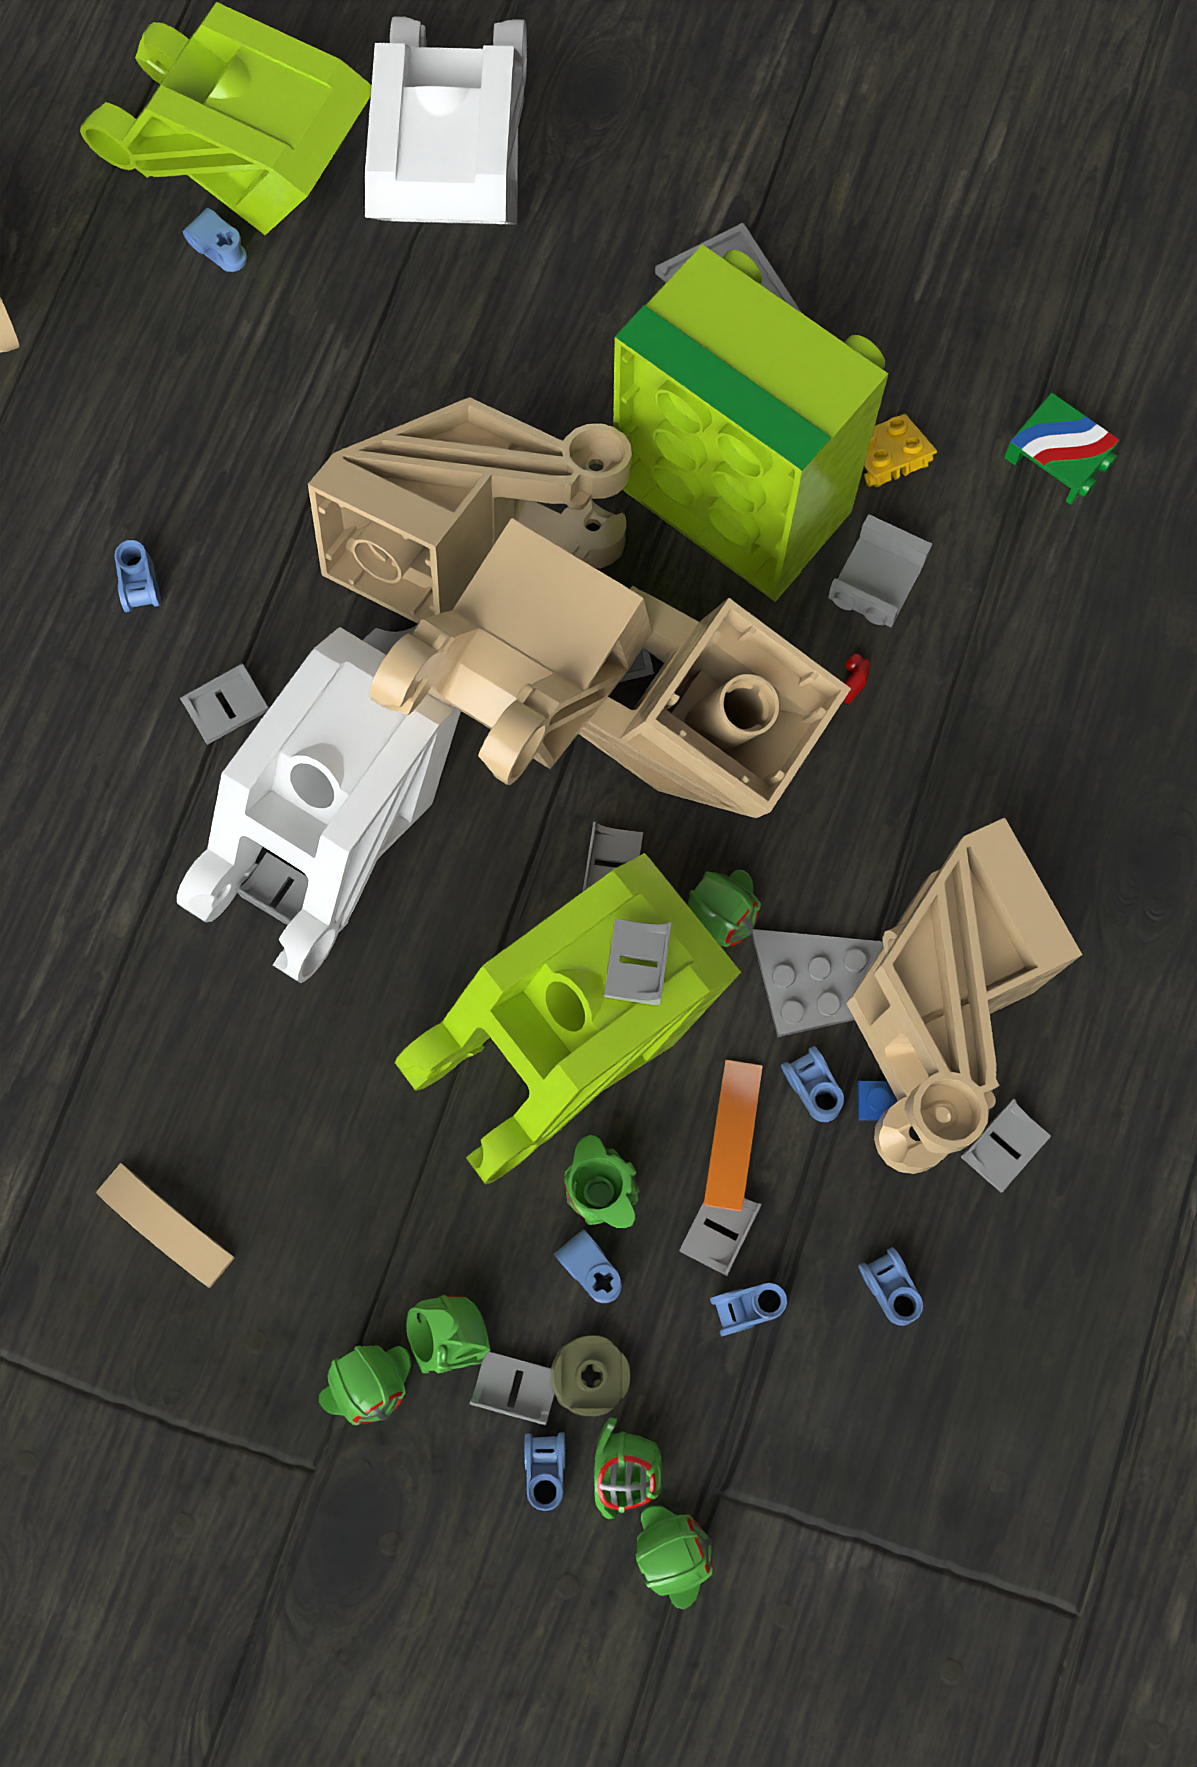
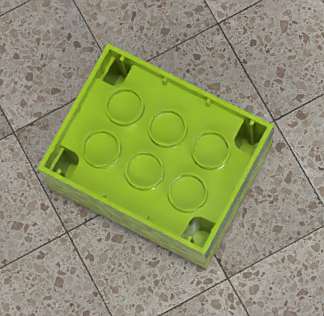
M702 244L646 306L644 305L615 336L613 427L625 434L631 444L632 451L630 478L622 490L776 602L801 573V570L852 512L888 373L883 370L885 360L882 353L870 340L860 335H851L845 342H842L760 285L762 282L761 272L754 261L746 254L732 249L727 251L723 257H720Z

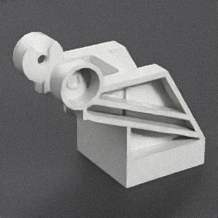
M407 17L392 18L390 43H375L365 165L366 218L407 222L517 224L518 125L524 103V86L527 70V31L525 20L513 19L495 23L493 46H483V49L426 48V30L420 21Z
M341 627L311 651L222 772L208 848L188 870L177 894V903L181 907L207 923L216 919L229 906L237 894V887L240 888L241 884L255 871L258 866L255 862L262 847L267 848L303 871L309 880L303 908L288 924L279 938V941L284 946V950L273 964V966L300 983L309 979L321 966L332 949L338 933L348 924V920L377 859L432 805L461 710L453 705L449 707L428 693L410 715L392 711L372 701L369 696L371 684L386 655Z

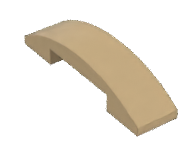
M122 1163L118 1165L96 1191V1194L131 1226L209 1288L212 1287L235 1258L150 1189L149 1185Z

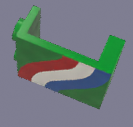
M1051 393L1010 441L1004 458L1013 465H1016L1023 456L1033 461L1071 488L1066 502L1072 505L1079 495L1085 498L1097 482L1094 477L1100 470L1106 473L1118 456L1113 452L1119 439Z

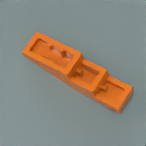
M725 1060L703 1206L742 1212L762 1065Z

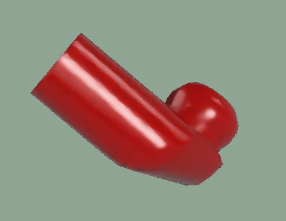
M853 654L846 662V668L852 672L851 676L844 683L851 688L844 699V702L848 705L865 687L871 669L869 660L867 658L863 659L860 654Z

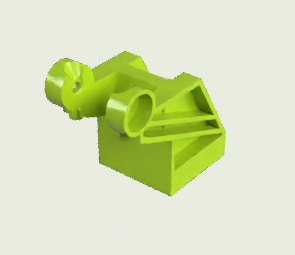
M216 2L190 39L173 27L163 23L153 22L147 27L142 35L135 58L141 68L152 79L160 83V86L137 119L120 107L105 102L86 118L80 132L84 141L94 152L110 164L121 169L132 170L135 168L147 178L149 176L188 175L266 235L308 197L371 97L372 85L341 59Z
M644 853L606 874L484 964L444 1020L406 1047L397 1057L395 1064L416 1091L421 1090L441 1079L466 1058L481 1052L484 1049L483 1043L491 1037L529 1088V1098L514 1116L481 1139L482 1146L466 1157L487 1185L511 1171L541 1144L551 1139L603 1090L674 1046L736 979L741 971ZM615 919L654 925L671 922L663 989L659 1006L604 997ZM620 957L619 962L648 967L656 968L657 966L656 962Z

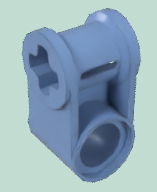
M206 208L183 230V234L191 246L201 254L206 255L222 269L234 272L243 268L247 263L246 251L240 245L241 238L239 232L223 221L210 208Z
M135 540L122 542L116 548L115 562L119 581L118 592L124 611L131 612L133 607L153 604L155 607L161 606L160 591L151 557L140 542ZM141 557L136 565L128 566L132 558Z
M813 1046L808 1049L809 1053L791 1064L785 1062L781 1064V1067L788 1082L800 1096L810 1115L820 1122H829L839 1115L844 1102V1096L823 1056ZM821 1094H828L834 1099L836 1106L831 1110H822L817 1106L815 1098Z
M584 1229L554 1253L570 1275L579 1281L595 1301L603 1304L611 1303L620 1295L622 1284L618 1272L605 1258L603 1251ZM600 1275L604 1279L610 1276L613 1278L610 1282L612 1290L609 1293L603 1289L598 1292L595 1291L598 1287L596 1278Z
M894 1247L887 1249V1255L868 1265L864 1262L859 1264L860 1272L873 1295L876 1296L886 1317L892 1323L905 1326L911 1324L920 1316L923 1310L922 1298L910 1279L903 1260ZM887 1268H891V1270L881 1274L880 1276L877 1275L879 1272ZM904 1296L912 1302L913 1312L911 1316L902 1317L896 1313L893 1307L896 1297Z
M765 1283L745 1290L739 1289L710 1298L711 1304L716 1305L722 1324V1329L720 1330L721 1337L775 1319L784 1312L787 1305V1297L784 1290L773 1283ZM767 1290L774 1291L780 1298V1307L772 1313L764 1312L758 1305L759 1295ZM728 1304L732 1305L736 1317L735 1322L732 1320Z
M559 1432L554 1437H533L532 1433H525L527 1496L531 1505L538 1510H553L563 1500L564 1469L566 1465L565 1432ZM538 1449H554L553 1453H537L536 1451ZM544 1480H549L556 1486V1498L550 1504L540 1503L535 1496L536 1486Z

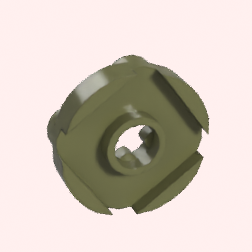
M582 1336L573 1339L557 1351L551 1367V1385L557 1401L564 1408L581 1416L604 1415L611 1411L628 1391L630 1383L628 1361L623 1353H620L618 1348L608 1339L600 1336ZM592 1364L593 1371L600 1374L599 1380H594L591 1388L587 1387L586 1381L581 1380V1372L586 1371V1365Z

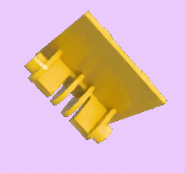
M906 414L893 417L886 422L874 426L864 464L868 473L864 474V477L869 487L873 485L879 487L891 481V475L895 480L899 479L900 471L904 476L909 475L913 471L928 467V463L933 461L932 455L936 454L937 450Z

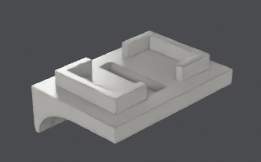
M243 663L180 698L207 745L269 710ZM223 693L236 717L229 719L216 694Z
M593 822L583 891L615 869L614 867L595 865V860L625 864L640 856L643 833L609 828Z
M266 853L250 878L240 888L237 887L236 891L242 898L288 925L303 908L309 880L304 874L271 854ZM290 878L293 879L294 882L277 907H272L271 905Z
M615 919L604 997L660 1005L671 922L654 925ZM620 957L656 962L657 966L656 968L623 963L619 962Z
M1012 1099L988 1124L982 1135L960 1157L1002 1193L1051 1135L1032 1120L1018 1106L1015 1099ZM992 1132L997 1134L1020 1157L1016 1160L989 1135Z
M744 1198L742 1212L703 1206L702 1204L679 1252L727 1276L761 1208V1204ZM706 1218L737 1233L736 1241L704 1225Z
M488 1352L483 1358L470 1405L546 1426L555 1394L551 1385V1369ZM520 1370L524 1372L515 1407L510 1408L507 1407L516 1371Z

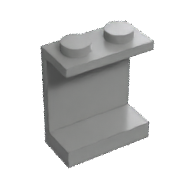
M868 514L862 526L859 540L838 579L834 578L831 584L828 598L832 599L838 607L844 610L853 609L865 615L867 620L876 625H887L892 628L928 559L932 543Z

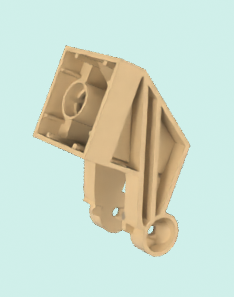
M469 397L337 451L331 455L308 483L321 574L419 624L422 619L425 620L430 616L454 609L511 518L594 568H603L611 565L621 557L625 548L626 517L623 513L615 515L602 509L592 499L618 494L627 485L631 473V444L625 434L615 427L605 424H586L578 427L562 441ZM597 463L602 465L603 469L592 471L589 466ZM537 502L550 504L564 503L568 507L560 514ZM595 523L600 526V529L590 531L586 526Z
M511 518L454 609L430 616L425 620L422 619L413 634L408 633L404 635L391 648L372 681L369 692L370 699L384 708L410 715L416 709L427 693L449 707L453 705L491 729L478 756L485 762L497 779L507 785H511L524 772L532 759L551 769L630 669L652 634L644 598Z
M632 586L630 590L644 598L652 629V634L643 648L664 664L633 710L607 697L578 734L657 791L753 818L770 813L851 688L730 598L698 622ZM724 709L731 715L734 725L727 718Z
M1005 818L965 835L953 848L940 870L930 874L897 925L884 932L883 947L846 1003L898 1102L881 1114L875 1126L874 1141L878 1154L886 1164L899 1172L915 1174L927 1171L942 1161L947 1154L962 1150L982 1135L988 1123V1110L996 1103L992 1090L1000 1086L996 1080L997 1065L990 1014L1034 993L1082 955ZM911 1126H913L920 1141H915L910 1137L909 1129Z

